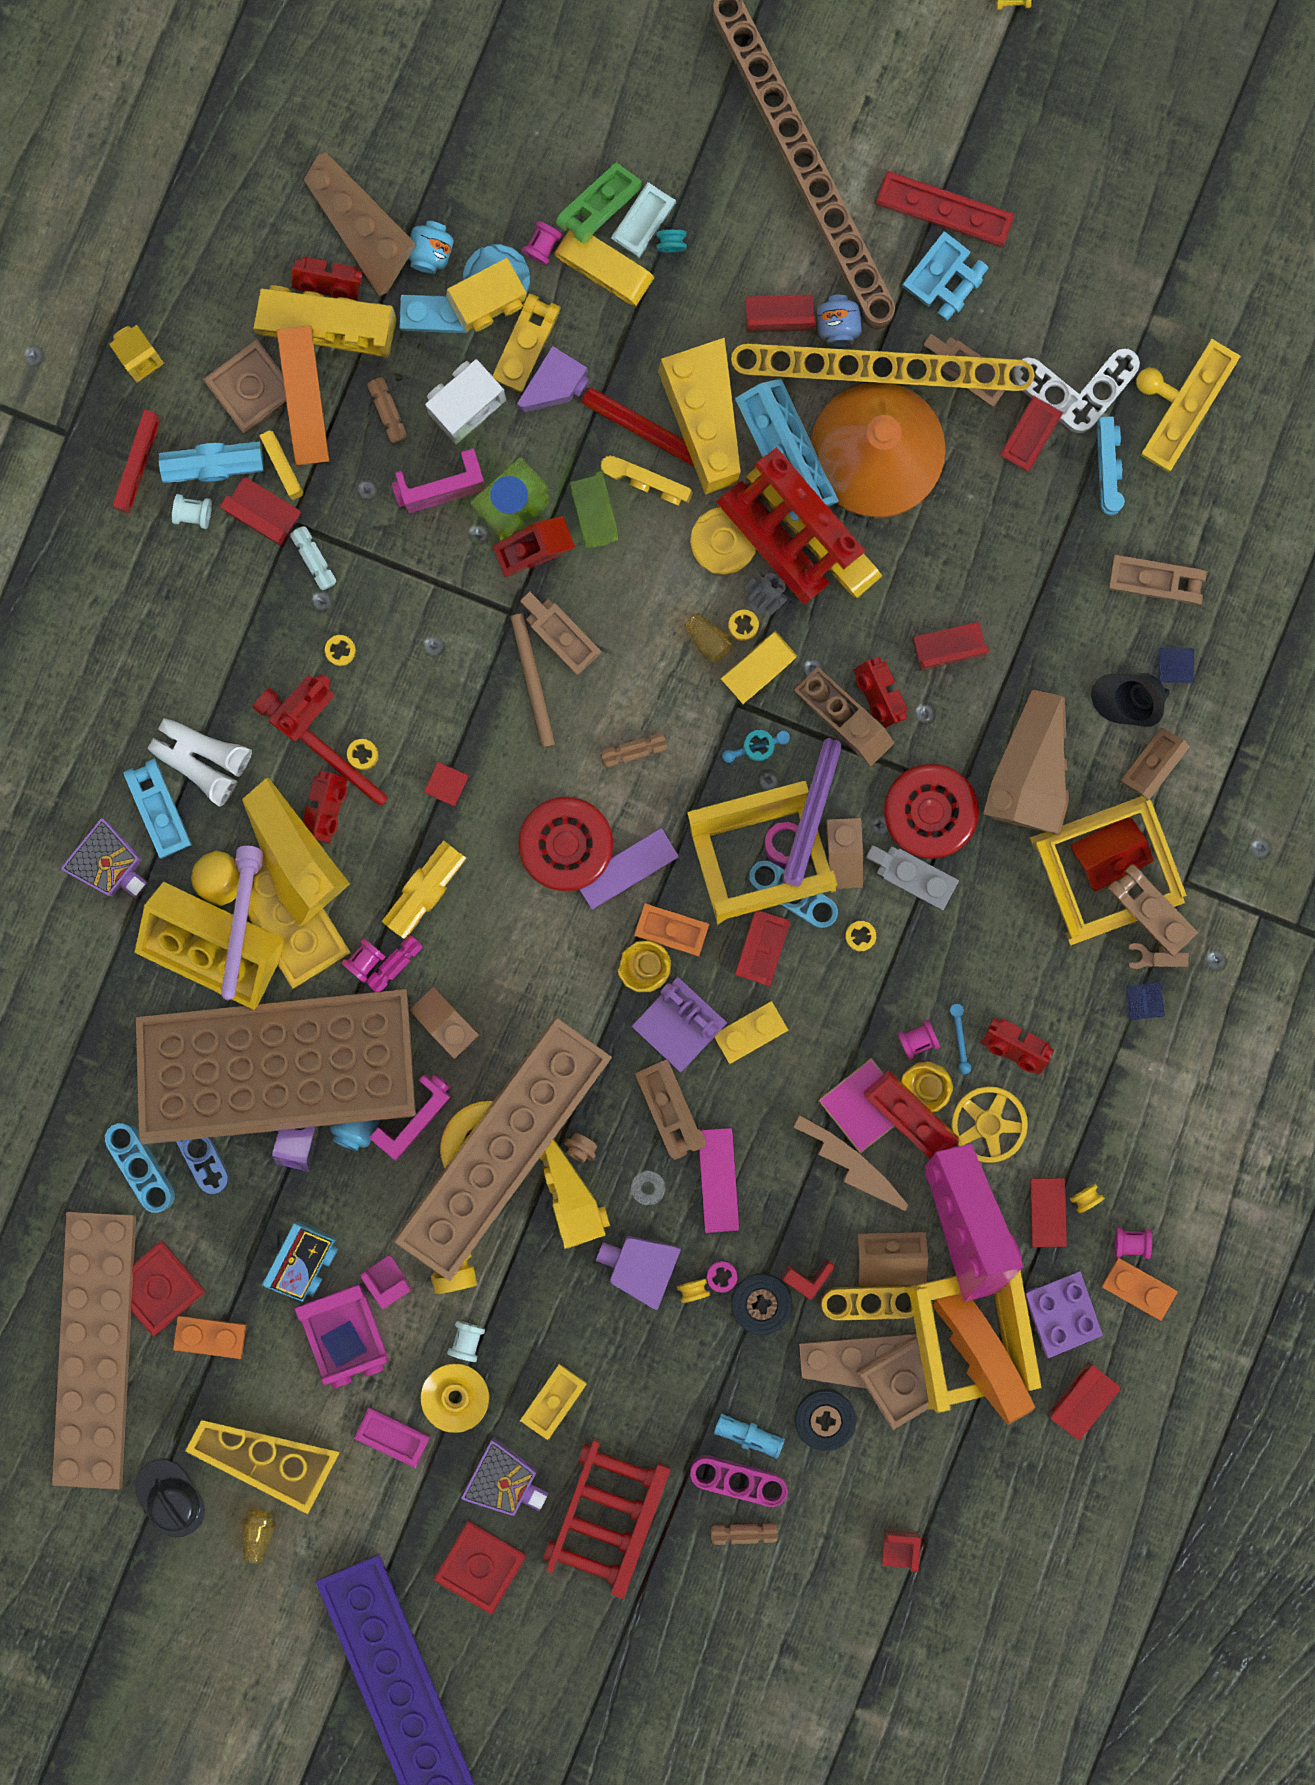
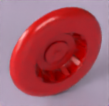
M923 764L908 769L893 782L884 803L885 823L893 840L908 853L922 858H941L955 853L969 841L978 823L979 805L973 787L962 774L945 765ZM930 785V791L922 792V786ZM936 786L944 788L945 792L943 794L936 792ZM913 791H915L917 794V797L914 799V801L909 799V796ZM949 794L952 795V797L955 800V803H949L947 799V796ZM905 805L911 807L910 814H905ZM952 809H957V818L951 817ZM912 819L915 824L913 829H911L907 820ZM948 822L954 824L949 832L944 828ZM919 829L925 831L926 837L917 834V831ZM940 831L942 836L933 838L932 832Z
M557 797L541 803L527 816L519 834V854L526 871L541 885L557 891H575L592 884L604 873L612 857L613 835L607 819L594 805L575 797ZM562 819V825L555 826L553 824L554 821ZM568 819H574L578 822L575 826L568 824ZM583 825L589 830V833L585 835L580 830ZM549 826L551 829L548 836L543 835V831ZM592 839V848H587V840ZM541 840L546 842V849L540 850ZM585 853L590 854L586 862L581 860ZM549 855L552 861L547 864L543 856ZM558 863L564 865V870H558L554 867ZM578 863V868L570 870V865Z

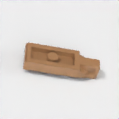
M930 334L923 344L937 355L982 357L952 337H949L947 342L944 343L933 334ZM953 361L944 363L941 369L955 380L959 378L961 373L960 366ZM982 363L976 368L975 376L978 381L989 383L994 379L995 370L990 364ZM967 388L993 407L1005 391Z
M531 592L527 593L520 600L521 604L531 613L526 619L531 625L530 627L577 676L602 653L556 603L553 604L547 599L542 604Z

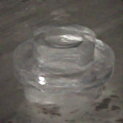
M644 1171L633 1179L631 1192L639 1203L653 1205L664 1196L665 1183L659 1174L653 1171ZM645 1182H651L655 1186L654 1192L650 1195L642 1192L641 1187Z

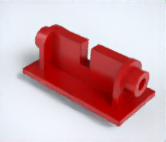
M306 256L303 259L296 258L295 266H292V288L299 289L302 292L309 291L329 295L336 299L342 297L358 301L359 285L362 283L363 271L357 270L356 266L334 263L332 272L329 273L326 272L327 261Z
M879 656L853 669L856 675L857 686L864 692L870 705L871 716L885 729L908 718L906 714L908 708L899 689L890 693L886 690V687L895 683L886 661L882 662Z
M308 674L268 722L293 742H296L335 696L329 691L330 679L323 674H320L318 677H312Z
M320 770L318 776L313 778L308 798L309 800L319 802L318 807L306 806L302 822L316 840L330 844L332 836L338 827L337 816L340 805L346 797L347 779L334 773Z
M993 1018L988 1027V1032L982 1038L980 1044L986 1046L992 1054L999 1057L1005 1056L1016 1062L1022 1070L1030 1073L1035 1072L1040 1075L1050 1063L1049 1059L1054 1052V1049L1049 1047L1050 1043L1029 1032L1024 1041L1021 1042L1017 1040L1022 1031L1021 1028L1003 1018L1000 1020Z

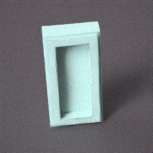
M647 182L612 235L611 241L639 259L670 213L676 200Z

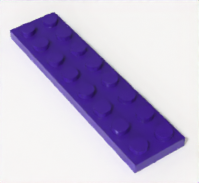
M380 1553L317 1579L316 1584L399 1785H475Z

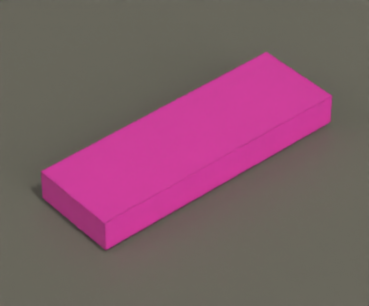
M732 1128L700 1130L706 1140L705 1147L699 1150L705 1233L739 1230Z

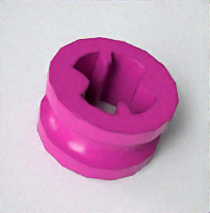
M725 1261L715 1262L708 1269V1284L716 1292H728L736 1285L737 1272L730 1263ZM724 1267V1272L728 1269L732 1273V1276L727 1278L728 1285L720 1286V1282L717 1285L713 1282L712 1278L717 1275V1268Z

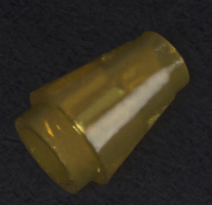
M700 613L694 614L684 625L704 658L710 659L713 663L720 661L733 647L729 640L730 636Z
M258 1509L248 1510L247 1516L242 1519L243 1559L251 1563L263 1562L276 1527V1523L273 1521L274 1514Z

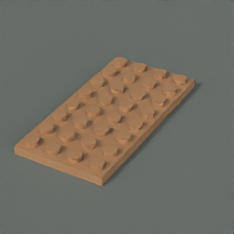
M407 989L259 1004L255 1010L246 1006L136 1017L138 1119L141 1145L416 1116Z

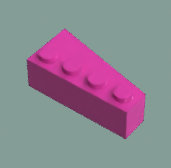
M972 1143L936 1152L924 1166L925 1173L931 1187L963 1301L966 1302L999 1293L1024 1265Z

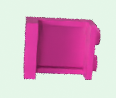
M474 448L461 452L466 468L465 473L409 489L402 470L395 472L397 481L391 484L399 507L406 506L410 514L487 491Z
M426 1074L419 1080L433 1092V1096L398 1137L394 1136L384 1126L377 1128L370 1137L375 1144L395 1161L401 1158L453 1097L448 1092L451 1086L437 1074H434L432 1077Z
M362 1283L295 1308L299 1321L303 1323L322 1376L321 1382L323 1386L331 1383L333 1389L351 1383L350 1376L363 1372L364 1376L367 1377L384 1370L382 1364L387 1363L390 1359ZM337 1334H340L341 1338L343 1339L347 1349L351 1354L350 1357L347 1356L338 1337L336 1336Z

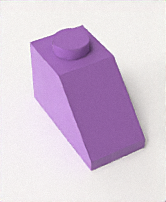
M552 346L517 403L518 409L525 413L570 402L574 395L580 397L590 379L586 378L588 374L587 367Z

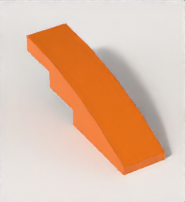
M303 326L277 329L295 464L329 461L312 327Z
M962 1294L936 1299L932 1307L953 1332L949 1340L970 1365L966 1373L1006 1424L1009 1425L1035 1409V1405L1020 1374L1000 1339L974 1301L964 1302Z

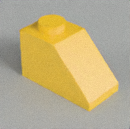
M137 325L132 328L126 326L119 330L113 336L114 341L109 344L136 382H139L164 364Z

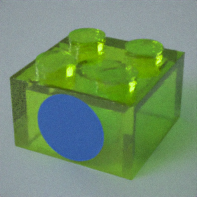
M520 457L475 497L470 504L473 512L499 541H502L505 537L508 538L524 528L523 521L530 514L536 517L548 507L550 492L549 487Z

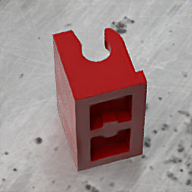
M754 911L735 976L771 986L791 921L762 911Z

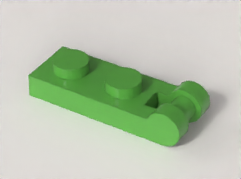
M615 163L560 213L556 225L565 231L569 229L575 234L574 238L585 244L602 224L641 189L642 180L618 163ZM579 215L586 218L583 223L577 219Z

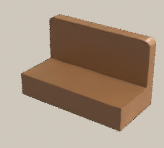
M926 1232L858 1234L859 1286H907L927 1282L928 1251Z

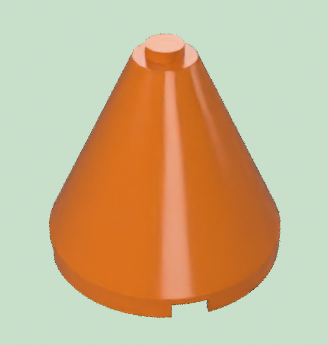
M862 383L839 393L821 411L811 435V443L839 500L835 504L853 514L886 518L912 509L932 491L944 465V433L935 412L919 395L893 383Z

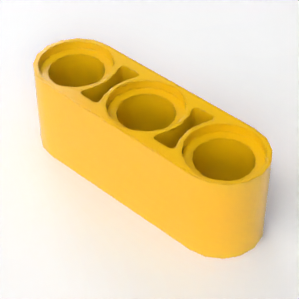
M569 230L554 252V255L632 306H637L652 283L654 276L642 266L593 235L588 242L583 244L574 238L575 234Z
M908 1286L833 1287L826 1290L821 1296V1308L825 1315L832 1320L906 1319L913 1317L912 1307L909 1310L901 1311L895 1305L897 1296L901 1293H907L904 1287ZM838 1294L845 1298L846 1304L842 1311L834 1313L828 1310L827 1301L832 1295ZM875 1294L879 1297L880 1304L875 1311L868 1312L862 1309L861 1300L865 1295Z

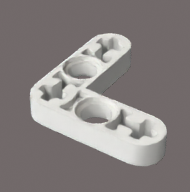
M1129 349L1117 350L1083 391L1078 394L1041 362L1034 358H1025L1022 360L1027 361L1036 370L1034 372L1036 379L1041 382L1044 376H1046L1049 381L1042 386L1039 394L1034 391L1038 386L1035 381H1033L1030 387L1022 391L1030 398L1035 395L1050 404L1045 398V391L1052 386L1060 388L1063 391L1064 400L1060 404L1050 405L1063 412L1059 421L1069 430L1075 433H1084L1093 427L1135 376L1140 362L1135 352ZM1118 358L1122 361L1128 358L1131 361L1129 368L1132 371H1122L1116 379L1122 382L1118 386L1112 377L1104 374V371L1107 370L1111 375L1118 367L1115 359ZM1017 365L1013 370L1012 377L1016 385L1026 383L1021 379L1023 372L1020 369L1023 367L1027 370L1024 366ZM1105 382L1110 386L1111 396L1108 399L1099 400L1094 396L1093 386L1096 383ZM1086 396L1092 405L1099 407L1101 410L1097 412L1093 407L1086 415L1089 423L1081 422L1077 425L1073 422L1075 415L1072 411L1081 412L1088 402L1082 400V398Z

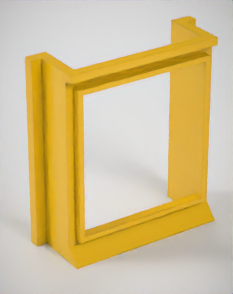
M806 780L687 812L691 836L717 925L735 916L831 891V893L836 892L837 881L834 871H830L818 830L810 853L817 875L804 878L802 884L797 887L785 883L729 899L710 836L798 813L799 819H801L809 792Z
M1140 796L1062 825L1060 835L1044 832L1030 837L1034 850L1039 852L1068 932L1065 934L1070 946L1137 921L1125 909L1084 924L1055 844L1140 813L1170 893L1163 896L1173 907L1185 903L1183 897L1187 895L1151 800L1146 801V798Z
M1020 1270L999 1293L994 1294L1003 1346L1020 1374L1027 1391L1042 1387ZM952 1276L904 1287L911 1300L929 1404H927L928 1409L935 1410V1413L950 1410V1405L985 1397L976 1384L951 1390L946 1388L931 1300L961 1294L957 1277Z

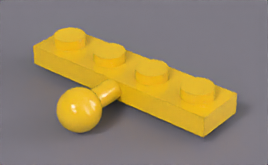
M1211 339L1180 391L1165 383L1159 370L1145 368L1140 371L1136 384L1142 393L1147 395L1157 393L1172 402L1140 456L1169 473L1241 356Z

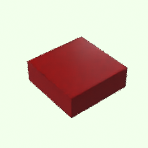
M437 762L424 793L456 807L469 776Z

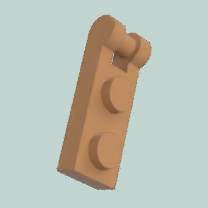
M1114 555L1108 590L1200 606L1203 600V594H1200L1202 582H1206L1207 571ZM1180 578L1189 580L1187 591L1178 590Z
M1131 864L1124 871L1126 875L1118 883L1114 881L1107 889L1171 956H1175L1198 934V931L1148 881L1144 874ZM1136 884L1141 891L1132 899L1127 892Z
M668 1059L635 1073L669 1155L677 1160L686 1156L689 1150L698 1151L704 1148L706 1145L705 1136L695 1125ZM680 1129L684 1138H680L676 1130Z

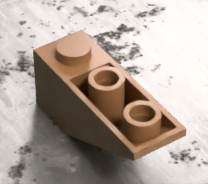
M819 667L794 689L795 693L870 767L895 743L886 729Z

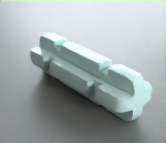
M303 526L294 530L290 537L296 547H300L298 551L311 574H315L316 577L314 579L319 588L325 590L332 587L336 583V579L331 570H327L328 565L316 543L311 541L312 536L308 529Z

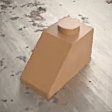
M861 818L826 820L827 861L830 871H834L837 881L836 889L863 888Z
M434 986L409 1009L454 1059H457L481 1036Z

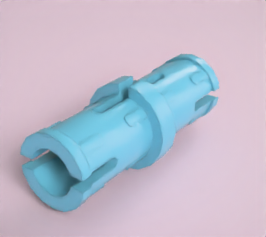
M721 1413L713 1433L741 1444L743 1449L748 1450V1448H751L775 1459L778 1458L785 1438L757 1428V1424L751 1422L749 1425Z

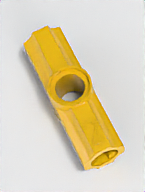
M443 840L424 867L419 868L404 886L403 894L381 922L406 939L420 922L426 911L430 912L447 890L446 885L467 858Z

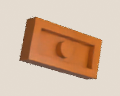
M645 903L634 936L699 956L709 924Z
M1118 1257L1101 1285L1102 1288L1160 1321L1163 1320L1178 1293L1175 1289Z
M179 1315L173 1350L242 1359L247 1324Z

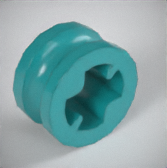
M675 229L658 231L657 238L660 239V244L657 245V251L682 252L687 250V244L683 242V239L687 237V232Z
M755 730L746 737L744 752L751 760L763 761L768 759L773 753L774 740L768 732ZM756 737L758 740L765 738L768 745L764 748L768 749L765 754H761L759 751L753 753L749 747L753 745L750 742L752 738Z

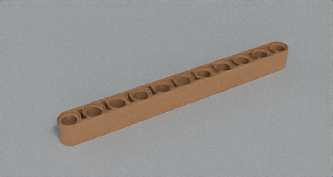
M714 0V22L855 303L860 306L861 315L865 323L873 329L885 328L893 318L895 311L894 301L743 0ZM725 4H731L737 9V13L731 17H725L719 12V9ZM740 34H746L750 36L752 43L749 46L740 47L734 42V39ZM761 64L765 66L767 73L762 77H755L749 72V68L752 65ZM769 94H776L782 99V104L777 107H770L764 102V98ZM784 124H792L796 127L797 134L793 137H785L779 132V128ZM799 154H807L811 157L813 163L809 167H799L795 163L794 158ZM814 184H822L826 187L828 193L824 197L817 198L810 193L809 188ZM829 214H837L841 217L843 223L837 228H831L827 226L824 218ZM844 244H852L857 248L858 254L853 258H846L842 256L839 248ZM859 274H867L872 278L873 284L869 288H860L855 283L854 278ZM874 304H882L887 308L888 315L881 319L875 318L869 309Z

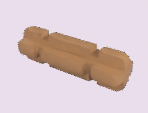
M380 377L370 381L367 386L371 396L375 397L374 403L383 425L388 428L386 432L390 441L397 443L407 438V433L403 423L400 424L399 422L401 418L391 394L387 393L389 389L384 378Z
M657 733L650 735V738L646 740L644 737L620 744L619 748L616 749L611 747L602 750L601 756L604 766L609 768L619 765L618 762L620 761L626 763L649 756V753L653 751L655 754L665 751L667 743L664 734Z
M766 1523L758 1527V1524L730 1525V1528H725V1525H714L711 1528V1541L714 1545H726V1542H731V1544H755L761 1540L764 1543H775L778 1540V1528L774 1523Z

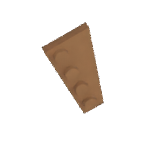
M327 153L317 155L304 178L305 183L377 294L380 296L388 293L409 258L410 253L415 248L416 243Z
M917 1333L799 1343L801 1376L804 1379L867 1389L857 1370L910 1338L917 1337Z

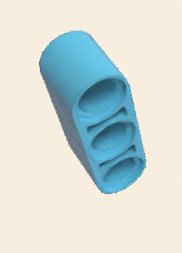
M760 861L750 870V884L757 891L785 884L783 880L785 870L770 861ZM761 867L770 868L774 874L773 882L768 886L759 885L755 880L757 869ZM822 893L802 898L797 904H790L788 902L780 904V906L817 928H826L832 925L838 916L836 904ZM824 903L830 907L831 917L827 922H818L814 919L812 911L816 904Z
M130 1123L112 1125L105 1134L106 1146L140 1203L146 1210L154 1213L168 1209L175 1200L173 1187L147 1144L141 1145L138 1129ZM119 1129H125L130 1134L131 1140L126 1148H121L115 1143L114 1135ZM136 1158H142L148 1164V1172L144 1177H139L132 1171V1163ZM154 1187H159L165 1192L166 1200L162 1206H156L150 1201L149 1193Z

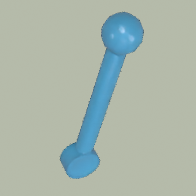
M780 731L776 737H773L774 744L779 743L781 745L787 744L790 739V735L786 731ZM764 740L749 747L753 752L768 745V742ZM744 748L735 751L725 750L722 753L723 761L726 763L733 762L736 757L745 754Z
M954 1004L950 1008V1014L955 1019L960 1056L958 1071L966 1075L971 1071V1065L967 1062L961 1021L964 1009L960 1004Z

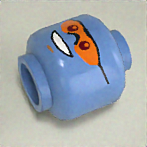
M833 295L828 297V302L818 307L819 337L826 341L830 347L839 348L853 345L854 340L862 333L860 306L848 300L846 295Z

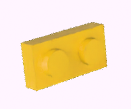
M771 1001L723 1028L714 1038L728 1063L731 1064L789 1030Z
M559 1363L520 1421L549 1440L587 1385V1382Z

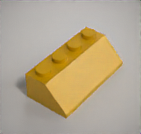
M163 882L144 905L135 953L221 994L233 914ZM247 921L236 991L232 1000L255 1010L279 963L284 939Z

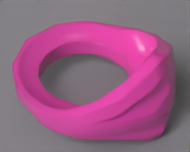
M790 822L776 823L767 831L764 839L767 857L772 863L784 870L786 869L789 856L785 857L782 853L776 851L773 847L772 839L777 832L782 830H790L796 834L798 826Z

